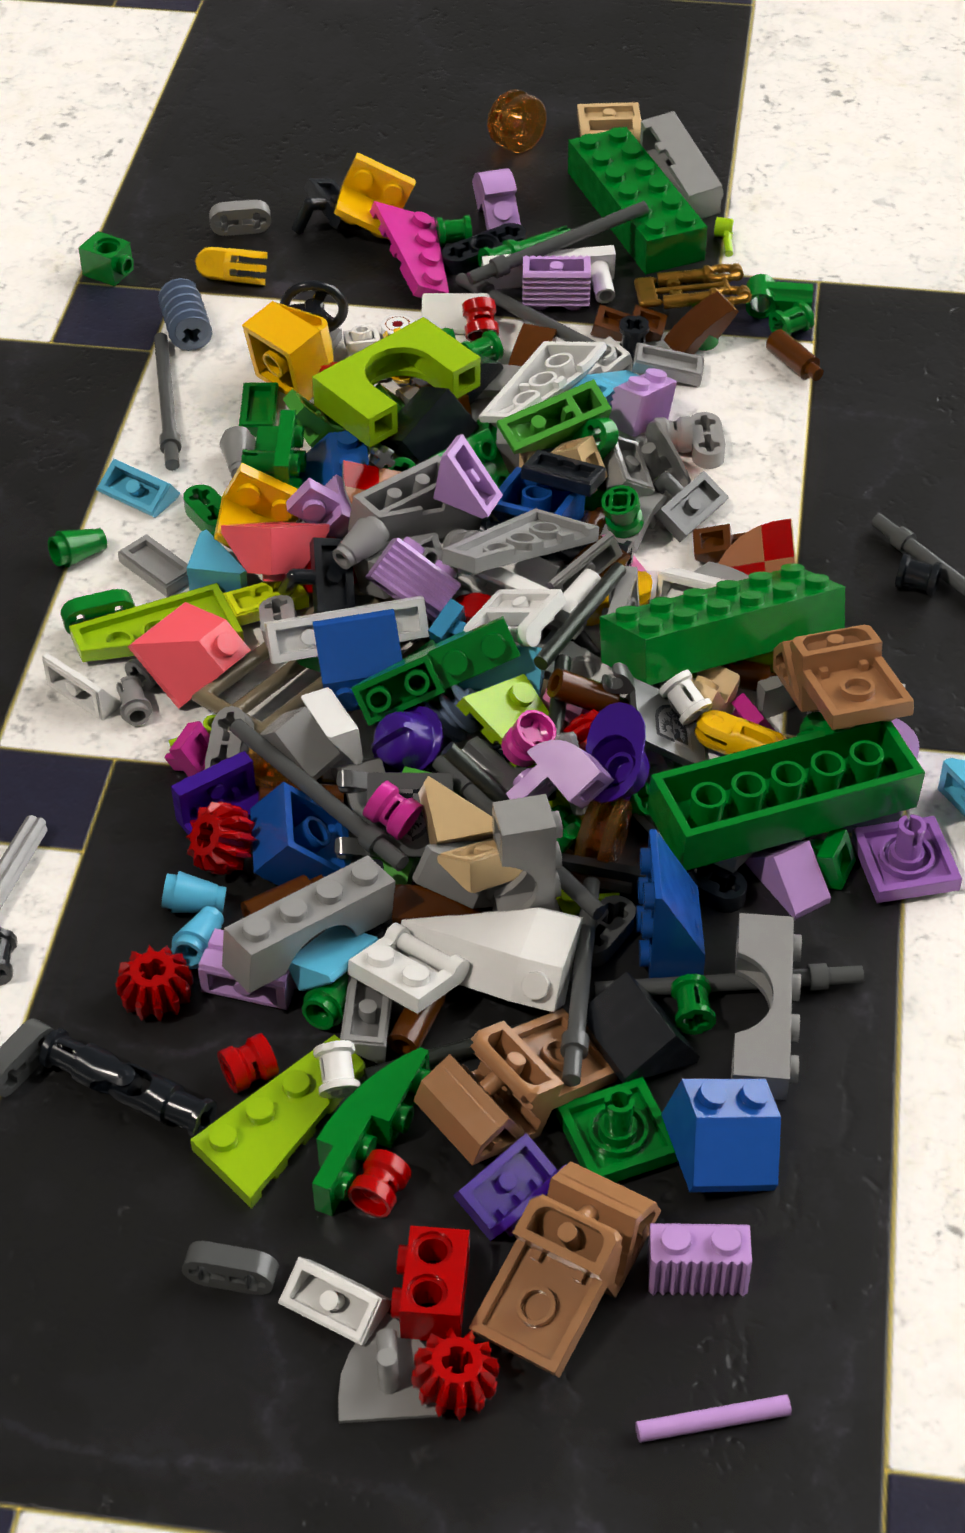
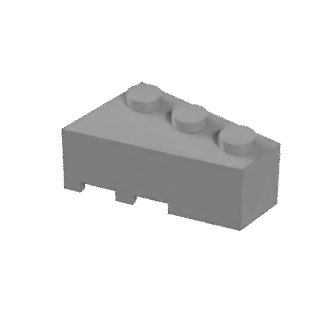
M672 111L642 120L640 144L698 216L703 219L719 214L721 199L723 198L722 184L676 113Z
M436 455L354 495L348 531L351 530L358 519L374 516L380 519L387 527L389 532L388 541L397 537L403 539L406 536L413 537L429 533H437L439 539H443L454 529L479 531L482 518L433 499L441 457Z

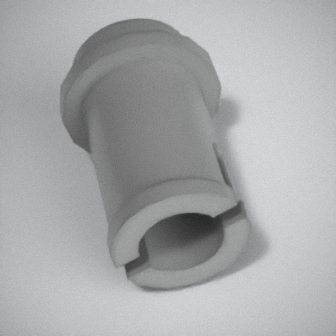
M136 676L121 678L122 684L118 682L116 685L122 704L120 706V715L130 725H142L148 721L152 713L151 703L144 696L142 682Z

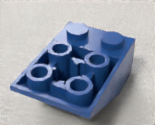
M649 829L648 848H640V874L646 875V877H638V902L643 904V906H636L637 932H641L642 939H645L639 940L640 967H648L649 978L677 977L686 974L704 975L705 947L698 886L656 829Z

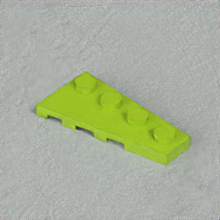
M217 583L69 626L71 639L82 662L134 656L128 646L185 602L226 619L243 641L244 635Z
M525 674L464 696L456 705L465 716L471 713L484 727L480 732L492 744L497 741L500 745L506 732L525 711L537 710L545 713L547 716L549 714L548 709ZM535 763V764H533L532 766H528V767H529V768H533V767L536 766L537 764ZM557 788L556 798L549 801V805L552 808L556 805H563L571 810L569 801ZM593 801L594 810L592 812L578 816L585 827L604 819L599 808V802Z
M334 1034L332 1037H330L323 1043L338 1041L340 1039ZM312 1050L191 1138L192 1150L252 1209L261 1199V1191L272 1178L277 1179L288 1166L287 1160L301 1143L305 1145L316 1132L315 1126L326 1113L331 1114L345 1097L331 1099L320 1097L318 1089L322 1085L320 1063L314 1057ZM354 1053L351 1055L354 1076L356 1080H360L364 1075L365 1061Z

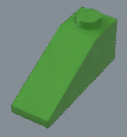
M593 379L497 421V426L513 453L519 454L558 447L561 443L568 442L589 419L609 418L612 408Z

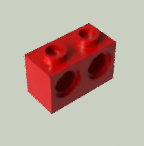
M410 1225L408 1245H399L397 1255V1275H404L402 1288L393 1287L391 1300V1318H399L400 1338L426 1341L432 1333L445 1340V1333L450 1327H452L457 1337H461L470 1262V1230ZM428 1261H439V1263H435V1264H429V1263H426V1262H428ZM425 1303L435 1304V1305L432 1306V1307H422V1306H420V1305L425 1304Z

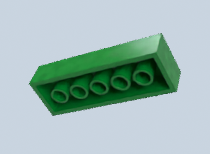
M615 127L609 131L584 134L581 137L568 140V174L601 217L641 201L647 203L649 208L648 214L611 228L612 232L645 275L705 260L707 225L627 127Z
M791 563L782 565L781 570L770 573L753 572L749 574V578L743 580L719 581L712 588L687 589L681 596L673 598L656 597L650 600V604L638 607L621 606L616 609L615 613L600 616L601 662L610 667L618 662L623 663L629 668L634 678L653 685L667 681L685 670H689L693 674L769 653L781 642L793 640L798 636L845 628V586L829 580L827 575L815 574L805 570V567L801 564Z
M891 721L862 724L850 729L832 730L827 728L652 774L647 810L664 841L687 871L916 808L925 771Z

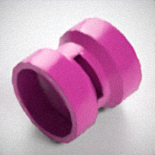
M525 711L502 738L501 747L503 754L515 765L521 767L532 766L536 762L527 751L541 742L555 740V724L549 716L541 711Z
M387 780L370 797L362 814L372 823L380 822L386 826L387 833L396 840H400L408 833L418 819L423 805L414 798L406 799L399 794V788Z

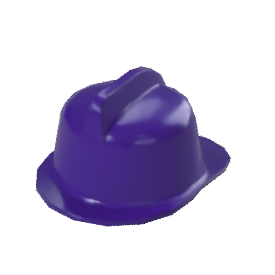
M622 702L609 704L597 714L591 723L587 737L586 752L595 757L614 779L593 801L599 803L614 802L617 799L629 801L631 796L639 792L648 779L650 764L644 752L646 725L641 713L633 705Z
M422 706L386 715L375 729L371 745L372 753L374 754L373 758H380L382 760L385 773H402L405 766L424 770L436 759L441 750L443 741L442 723L437 713L428 707Z

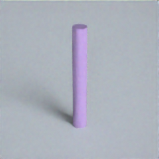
M786 1394L636 1421L635 1427L638 1441L642 1443L790 1416L792 1410L789 1397Z

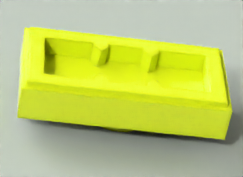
M265 581L223 593L240 626L260 621L259 605L267 598L280 595L278 587L282 581ZM299 584L290 596L293 599L296 611L309 607V596L302 584Z

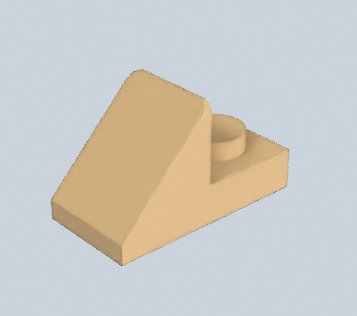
M718 666L700 671L695 680L691 679L704 699L710 698L713 706L709 710H719L728 714L732 713L734 706L731 702L736 699L740 684V675L738 673Z

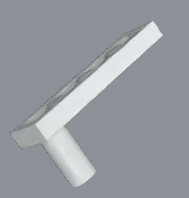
M614 245L562 249L547 254L549 257L552 255L556 257L559 255L562 257L566 255L569 257L573 255L576 257L580 255L582 257L589 256L591 261V281L596 300L599 303H609L615 298L612 282L616 261ZM499 255L483 256L482 266L489 264L490 259ZM523 265L511 269L510 274L497 279L493 276L485 281L493 284L495 289L523 287Z
M450 566L457 572L454 579L462 584L461 588L472 593L477 592L493 596L498 589H548L502 567L482 571L477 575H465L460 573L458 568ZM584 569L563 593L567 603L555 615L554 620L550 623L557 628L563 625L599 582L601 577L592 569ZM583 626L572 639L575 640L579 636V634L584 630Z
M422 596L264 622L270 662L276 664L318 656L313 621L394 609L400 642L429 637L425 599Z

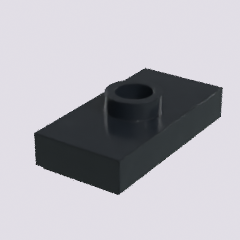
M537 450L521 467L522 479L551 486L558 491H570L588 497L597 490L606 477V468L542 450Z

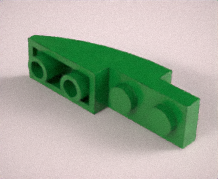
M504 616L468 632H460L415 653L352 686L351 689L368 726L381 721L388 714L404 711L444 693L445 689L454 684L463 682L521 655Z
M421 1047L380 1069L362 1083L329 1119L316 1139L318 1161L321 1167L312 1182L316 1211L333 1216L341 1200L346 1202L349 1199L347 1190L356 1178V1173L361 1164L365 1162L370 1152L376 1149L377 1144L391 1148L399 1133L405 1134L408 1131L414 1117V1106L416 1104L413 1101L421 1081L431 1072L429 1067V1050Z

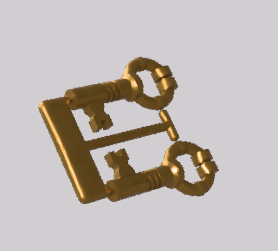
M738 263L706 265L702 269H693L692 271L657 273V279L655 277H643L634 280L639 306L645 308L657 307L662 304L664 309L696 306L716 291L729 296L726 298L733 306L741 303L746 304L752 299L748 286L729 285V282L740 281L744 277L742 266ZM729 272V274H725V273L722 274V275H717V274H715V273ZM658 282V287H659V286H667V287L655 288V284H654V283ZM691 282H693V283L703 282V283H704V284H693V285H683V286H680V284H683V283H685V284L691 283ZM707 289H710L709 291H702V292H698V293H697V292L690 293V294H688V293H683V292H687V291H697V290H707ZM669 293V295H663V301L658 299L657 294Z

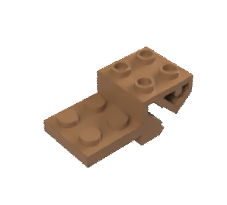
M864 624L798 636L793 640L781 642L773 649V670L801 712L820 711L832 730L850 729L857 725L878 721H892L899 717L913 715L914 712L913 698L882 657L883 642L869 625Z
M563 1008L514 1028H510L505 1021H501L478 1030L471 1038L473 1044L470 1046L475 1051L474 1054L481 1060L478 1069L471 1072L464 1064L461 1065L449 1054L421 1081L413 1101L472 1166L504 1152L525 1133L531 1139L540 1136L553 1109L617 1082V1075L590 1039L588 1056L582 1062L580 1084L570 1087L562 1082L564 1058L560 1054L562 1034L567 1030L569 1016Z
M569 1162L551 1177L547 1196L543 1194L538 1195L529 1201L512 1232L517 1240L471 1322L469 1329L479 1337L560 1378L603 1294L606 1293L616 1298L649 1235L650 1223L656 1222L661 1209L655 1201L580 1165Z

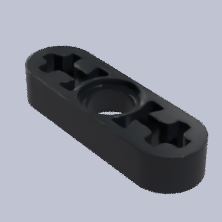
M506 223L446 246L442 250L445 272L458 275L479 268L478 251L480 248L488 247L492 249L501 246L503 241L509 239L515 241L526 239L525 227L517 223Z

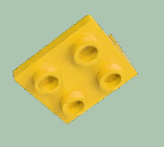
M357 152L341 185L334 214L348 224H356L369 230L371 234L378 238L389 239L383 237L378 229L381 224L379 219H373L369 212L374 201L403 209L415 186L416 180Z
M241 463L222 495L214 539L230 548L221 533V525L279 521L296 522L298 517L287 512L286 501L298 488Z

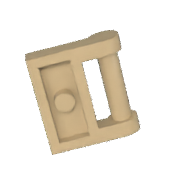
M638 102L577 104L580 137L584 134L609 131L615 127H627L640 143L641 115Z

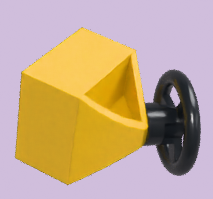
M302 281L288 288L282 295L280 303L270 302L243 323L242 327L255 375L266 383H278L279 391L285 395L291 389H294L308 401L312 399V376L319 373L322 365H328L333 362L330 332L339 328L348 315V302L344 294L335 286L323 281ZM307 291H315L313 298L306 300L305 303L290 305V302L296 295ZM327 294L338 305V312L334 318L324 310L323 302Z

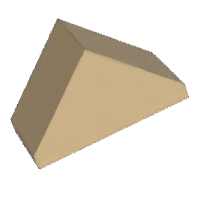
M430 776L426 778L418 795L420 803L423 805L422 812L430 844L486 840L493 837L492 816Z

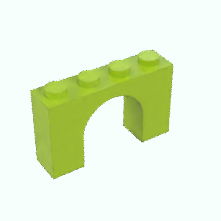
M422 317L312 376L314 406L371 448L398 432L397 403L373 385L390 377L410 376L422 379L433 387L449 388L458 399L480 386L481 357L428 319Z

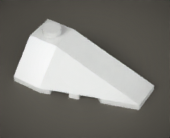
M544 341L479 415L480 422L497 423L500 419L570 390L590 372L607 349L606 342Z
M535 907L521 910L403 919L401 925L410 930V935L449 956L458 955L469 961L470 967L467 976L459 985L510 1002L555 1012L565 1004L583 917ZM402 950L399 952L436 973L439 972V970Z

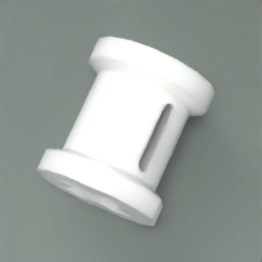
M689 670L678 673L659 689V694L662 698L667 697L680 714L679 721L683 726L696 721L702 713L708 711L713 706L710 698L704 699L691 681L693 675Z
M331 1041L320 1044L313 1049L314 1057L320 1063L322 1085L318 1088L320 1097L330 1099L347 1097L360 1086V1081L356 1080L354 1076L351 1055L355 1052V1045L351 1041Z

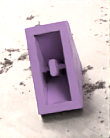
M457 435L441 457L433 499L482 519L489 517L503 494L464 435Z
M792 841L763 849L752 854L745 861L749 869L787 912L794 917V920L830 903L831 896L810 841Z

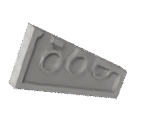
M535 508L443 548L442 564L458 568V571L465 575H477L482 571L597 542L599 540V526Z

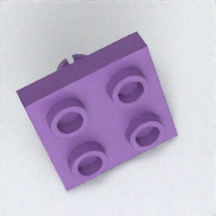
M910 814L909 820L905 815L896 822L853 828L851 841L876 903L960 890L962 877L935 816L921 818L918 815Z

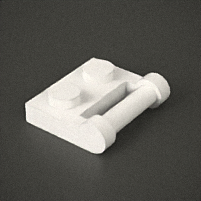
M498 589L468 621L463 631L468 632L504 616L514 641L522 647H535L541 640V631L554 620L555 615L567 602L561 589Z
M393 923L387 929L384 937L348 960L347 975L418 1014L459 985L466 978L470 963L458 955L449 956L410 935V930L399 923ZM402 950L439 970V972L436 973L399 952Z

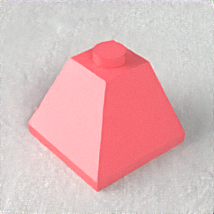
M280 521L221 525V533L247 573L262 574L263 581H283L289 570L305 568L311 559V540L313 537L326 538L329 533V524Z
M187 602L183 603L128 646L130 651L178 709L190 701L192 695L205 685L212 683L251 651L226 619Z

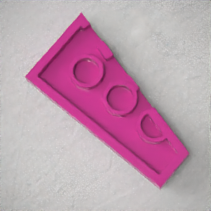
M374 201L369 212L373 219H379L381 224L378 229L382 236L389 238L391 242L389 250L394 258L401 261L400 271L413 296L422 298V295L425 293H449L435 219L421 211L412 212Z

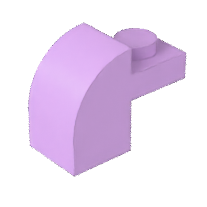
M505 168L475 173L472 183L478 212L483 211L487 230L506 223L521 225L515 197L517 188L511 170Z
M337 474L325 486L308 478L286 501L287 512L308 523L329 524V533L326 537L334 536L342 539L349 532L348 525L351 507L344 492L343 479Z
M549 740L541 742L527 751L537 765L522 771L514 779V786L506 795L509 799L546 794L548 798L558 788L570 803L584 809L614 779L591 754L570 742Z

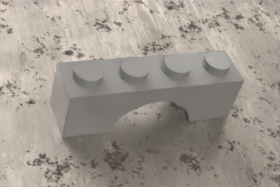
M546 794L492 802L493 836L503 867L523 870L512 882L493 891V911L542 907L560 912L558 902L555 897L561 896V883L556 868L562 867L561 850L558 841H556V838L563 837V826L559 811H551Z
M367 855L225 927L223 933L222 966L248 993H251L285 975L299 950L321 931L333 926L345 925L356 936H359L392 919L396 881Z
M739 913L736 936L735 975L750 981L762 992L768 1003L769 1012L755 1026L735 1033L732 1050L731 1079H766L773 1098L786 1100L789 1083H798L799 1055H791V1042L799 1041L800 1014H792V1001H799L801 974H793V961L800 962L802 935L794 934V917Z

